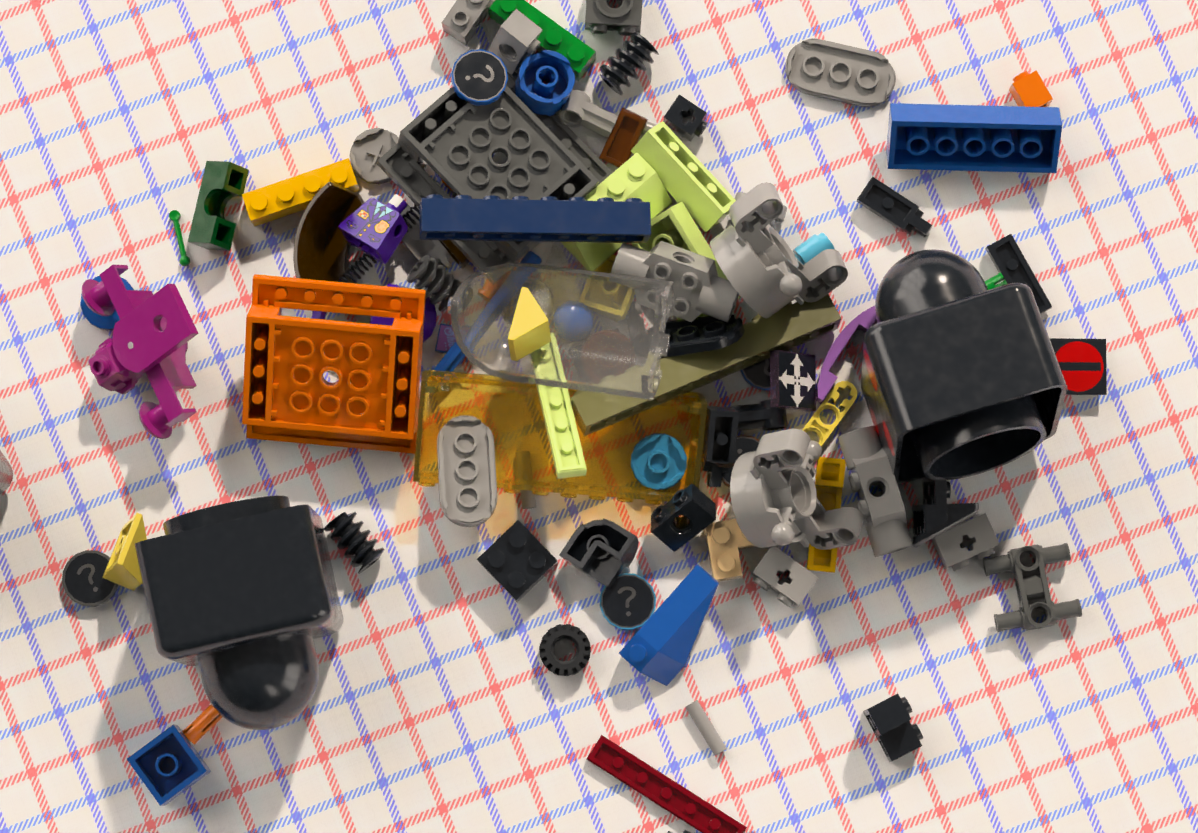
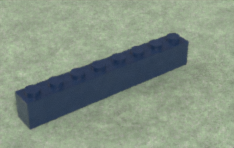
M432 194L426 196V198H421L419 206L420 240L647 243L651 236L650 202H642L640 198L614 201L613 198L604 197L597 199V201H586L583 197L557 200L556 197L547 196L542 197L540 200H529L526 196L501 199L499 196L490 195L485 196L483 199H472L469 195L443 198L442 195Z

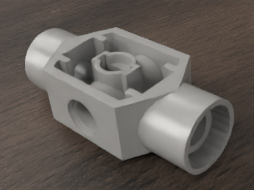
M660 241L650 251L623 242L610 274V280L635 289L638 303L689 322L695 320L702 313L728 323L739 297L738 292L729 280L718 277L715 260Z
M875 425L839 436L838 440L847 469L851 470V476L848 477L852 492H858L860 501L857 504V509L863 513L864 519L867 521L865 527L874 556H883L913 546L907 528L906 511L895 475H893L888 456L881 446ZM869 486L880 488L881 497L871 495Z

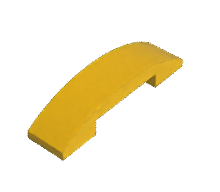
M820 457L817 460L814 483L817 499L826 511L841 508L846 467L845 459ZM809 543L807 569L835 573L838 548L821 550Z

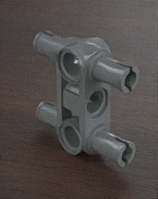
M1067 543L1044 548L1038 544L1011 549L1007 552V555L983 558L986 576L1011 571L1014 575L1020 605L1018 611L994 614L997 632L1020 627L1023 630L1026 629V631L1054 626L1058 620L1082 616L1079 599L1054 604L1051 601L1045 572L1046 564L1070 561L1071 556ZM1022 552H1028L1032 555L1033 564L1031 567H1025L1021 564L1020 555ZM1034 608H1040L1044 612L1045 619L1042 623H1036L1032 620L1031 612Z

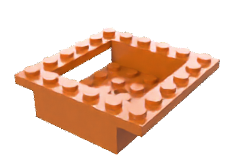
M254 274L252 305L246 316L242 424L247 425L246 438L415 454L426 290ZM282 308L388 317L394 318L392 326L281 316ZM329 370L337 373L339 380L330 383L324 379L323 373Z

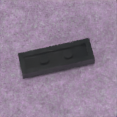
M1012 234L985 248L998 272H1001L1004 276L1003 279L1006 280L1007 284L1023 283L1030 287L1040 314L1052 308Z

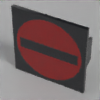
M1049 338L1067 385L1066 395H1107L1106 339Z

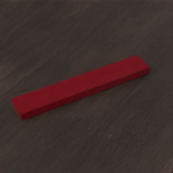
M603 735L600 736L587 757L588 761L701 833H744L747 828Z

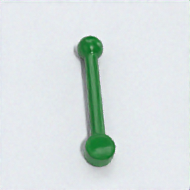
M172 210L169 213V218L173 221L181 254L179 262L182 266H188L190 258L186 255L179 224L181 215L177 210Z

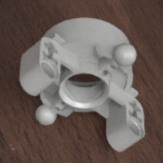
M768 182L755 186L730 206L727 220L731 226L710 241L713 255L729 282L743 300L764 318L771 317L794 299L800 305L804 301L816 302L841 285L848 276L843 259L835 249L822 251L804 265L795 257L785 240L773 228L775 219L782 214L784 209L775 185Z
M795 428L765 434L761 437L756 451L742 454L734 464L730 480L733 512L744 536L759 548L785 546L800 541L804 548H807L810 543L817 549L827 550L853 545L858 540L864 521L863 513L853 507L826 511L817 499L813 480L816 470L813 462L820 458L822 449L820 444L815 440H810L809 435L803 430Z

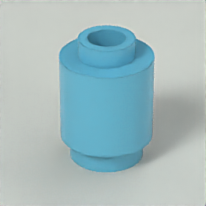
M820 233L819 235L814 234L793 249V253L804 265L822 251L835 248L824 233Z

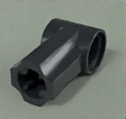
M779 399L763 400L759 404L731 406V408L739 412L737 431L761 428L768 431L788 427L786 406L779 405Z

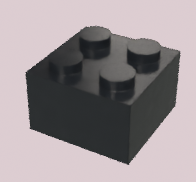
M519 520L477 558V561L516 602L520 601L558 564L557 559Z

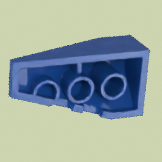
M697 564L618 654L640 673L667 686L686 665L719 582Z

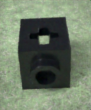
M678 95L663 117V122L669 128L682 133L683 137L691 141L695 135L700 137L708 125L705 121L707 112L683 96ZM692 116V122L682 123L683 117Z

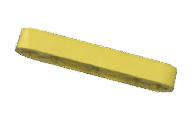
M848 381L837 383L802 429L806 433H816L821 447L857 398L856 387ZM848 388L851 400L844 399L839 407L844 408V410L840 412L835 405L828 403V401L831 399L835 403L840 395L837 390ZM825 409L832 410L836 416L835 422L830 425H826L820 420V413Z

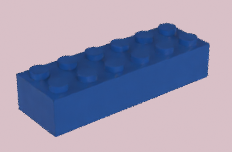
M890 103L886 146L888 169L1057 173L1062 132L1059 107Z

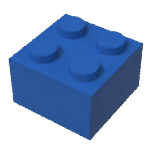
M174 724L127 758V761L160 806L167 805L211 772L184 733H182L180 727Z

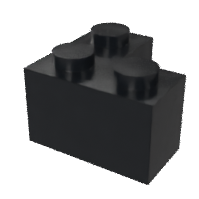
M895 694L863 711L889 762L922 746L920 740L923 739V735L916 723L911 725L909 721L911 720L909 713L913 712L906 697L900 698L899 694Z

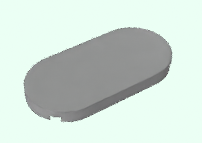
M817 38L806 39L795 45L788 53L785 64L787 79L796 90L804 94L861 107H874L886 101L891 95L896 82L895 71L884 55L875 51Z
M468 415L457 416L449 420L441 428L437 437L439 501L442 512L452 523L462 527H475L485 523L493 515L497 504L494 437L489 427H486L478 418Z

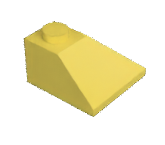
M136 513L122 527L102 577L132 591L143 584L135 549L136 543L147 540L142 514Z

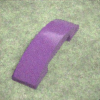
M875 306L854 318L842 330L829 349L817 382L816 401L821 404L836 382L838 377L829 372L855 330L859 329L866 333L875 322Z

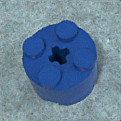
M543 50L540 53L529 55L523 61L516 79V96L533 113L548 116L556 114L569 99L575 83V75L570 62L562 54L551 50Z

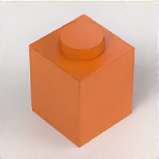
M1037 70L1030 74L1027 71L1022 72L1012 79L1014 83L1010 86L1009 91L1018 106L1047 107L1052 102L1053 98Z

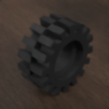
M559 624L550 628L543 635L539 646L540 658L545 667L554 674L562 676L575 675L583 670L589 661L591 653L590 642L586 634L580 628L571 624ZM569 639L575 644L576 654L573 659L561 661L556 658L554 646L559 640Z

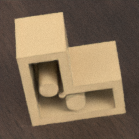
M736 519L711 523L704 531L712 577L718 582L742 578L743 574L738 550L757 546L753 545L744 536Z

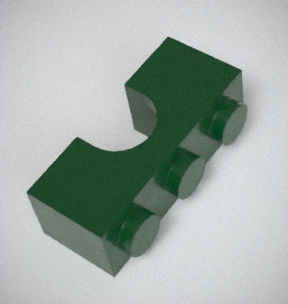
M206 161L189 233V243L210 250H231L236 223L225 219L224 210L231 198L236 196L242 197V194H244L249 173L248 169L231 162Z

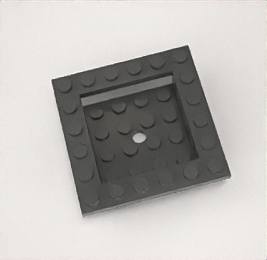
M507 72L508 80L505 91L498 100L488 105L476 106L470 104L465 99L462 100L458 97L453 87H451L402 129L398 143L377 160V165L418 208L421 198H426L428 195L438 194L442 195L443 198H451L419 165L423 160L457 195H469L472 199H483L485 196L490 195L499 196L501 199L526 196L529 200H540L542 197L547 196L556 197L557 200H569L573 197L584 198L613 172L568 126L560 121L557 114L548 116L533 113L516 96L515 84L518 76L516 72L512 75ZM496 152H502L506 155L507 162L497 164L493 161L492 155ZM450 240L492 285L540 243L535 241H495L494 243L493 241Z

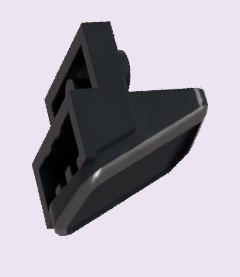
M923 477V505H912L913 547L916 548L972 518L979 510V503L947 504V498L951 496L950 482Z

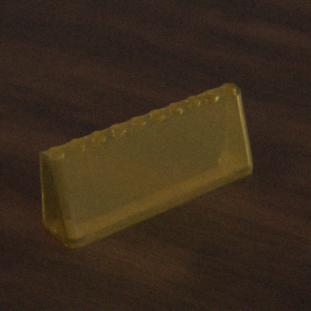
M424 370L421 372L413 481L425 487H433L435 483H438V433L452 418L468 415L478 418L492 431L495 447L497 488H503L504 492L516 494L520 493L521 490L532 491V494L547 496L549 492L560 493V496L566 498H576L577 494L589 495L588 498L593 500L617 497V501L633 502L634 499L645 500V503L660 505L662 501L669 502L677 491L684 490L690 484H694L699 489L708 404L702 393L690 391L586 436L583 435L576 421L587 473L585 476L558 479L535 378ZM566 381L570 400L573 394L582 388L588 387L591 389L599 386L597 383ZM653 433H665L676 438L683 446L687 456V466L682 479L673 487L664 490L643 486L635 478L631 468V454L635 445L643 437Z

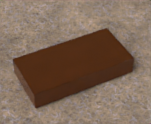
M622 107L599 159L618 168L631 158V150L638 143L648 119Z

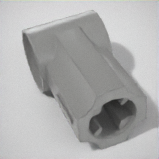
M572 90L569 99L559 113L560 121L569 127H579L582 125L608 138L618 116L590 103V97L583 91Z

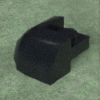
M603 518V520H593L586 524L582 523L575 530L559 556L587 576L592 577L610 589L624 567L629 568L637 552L639 541L634 534L616 523Z

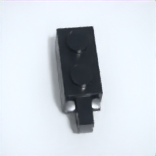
M704 406L699 462L702 464V471H707V485L709 487H721L723 473H728L729 468H733L739 412L731 407Z

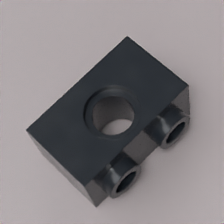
M690 484L684 490L677 491L673 498L664 506H658L651 515V533L675 552L716 520V504L694 484Z

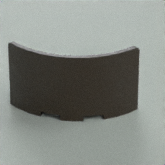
M328 182L313 197L302 215L295 236L293 261L296 278L335 282L339 281V277H343V273H347V269H350V260L347 259L349 247L352 244L346 241L338 226L365 203L360 194L333 182Z

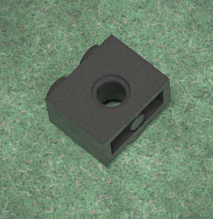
M586 0L585 29H589L591 33L606 34L607 31H618V34L623 36H631L635 32L641 33L643 0H620L622 5L618 8L609 7L607 5L609 0Z

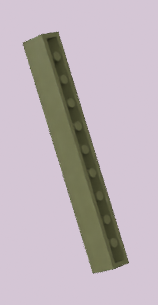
M829 294L816 302L804 301L802 305L798 302L793 304L790 302L769 318H764L759 314L753 317L751 322L743 325L744 335L737 342L727 347L712 351L653 359L650 364L644 367L634 366L628 369L625 375L618 378L614 376L602 380L599 386L591 389L585 387L576 391L571 397L574 417L583 435H589L779 354V351L785 352L838 329L841 317Z

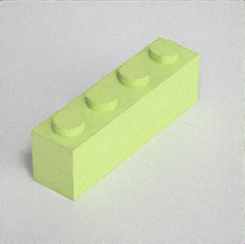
M663 121L648 130L632 148L631 152L633 154L638 153L657 172L665 189L673 196L677 203L683 202L696 224L706 233L729 214L730 206L736 200Z

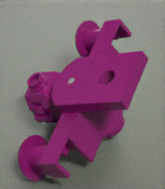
M111 265L100 274L101 282L88 279L82 285L83 299L93 312L101 316H110L116 309L120 318L115 323L113 338H108L101 343L95 354L88 360V363L99 386L120 394H126L132 390L138 380L146 373L159 404L157 405L150 401L144 402L139 409L140 421L149 434L159 439H166L172 434V426L178 422H184L197 412L195 408L183 409L175 393L180 389H193L197 386L186 364L188 341L199 333L175 284H167L154 295L152 291L126 290L120 275L129 269L128 266Z

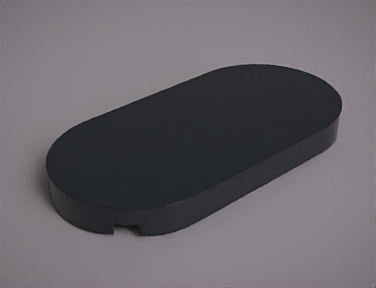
M731 315L728 323L711 316H701L692 322L681 319L654 324L647 328V333L642 335V331L634 337L632 344L638 357L658 359L721 349L737 342L744 335L745 330L742 319L739 317L735 319L734 315Z

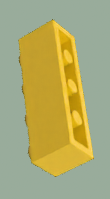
M347 158L244 193L242 197L250 221L255 227L305 210L313 197L328 182H333L353 192H358L360 189L350 160Z

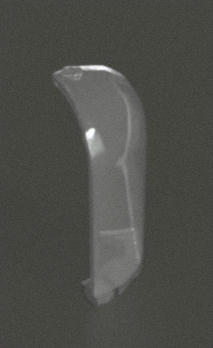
M506 263L487 267L470 275L458 287L454 296L449 298L447 311L448 314H451L452 328L457 345L471 363L489 375L509 381L653 400L662 377L660 358L661 356L667 357L670 335L665 334L668 318L673 316L674 281L532 263ZM526 287L549 320L551 342L520 360L514 361L511 360L508 336L521 289Z

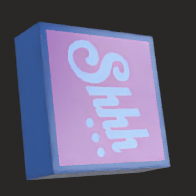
M440 323L435 352L446 354L466 328Z

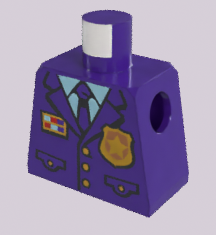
M396 194L386 205L375 198H370L338 227L348 243L381 263L386 264L408 230V226L401 215L408 204Z

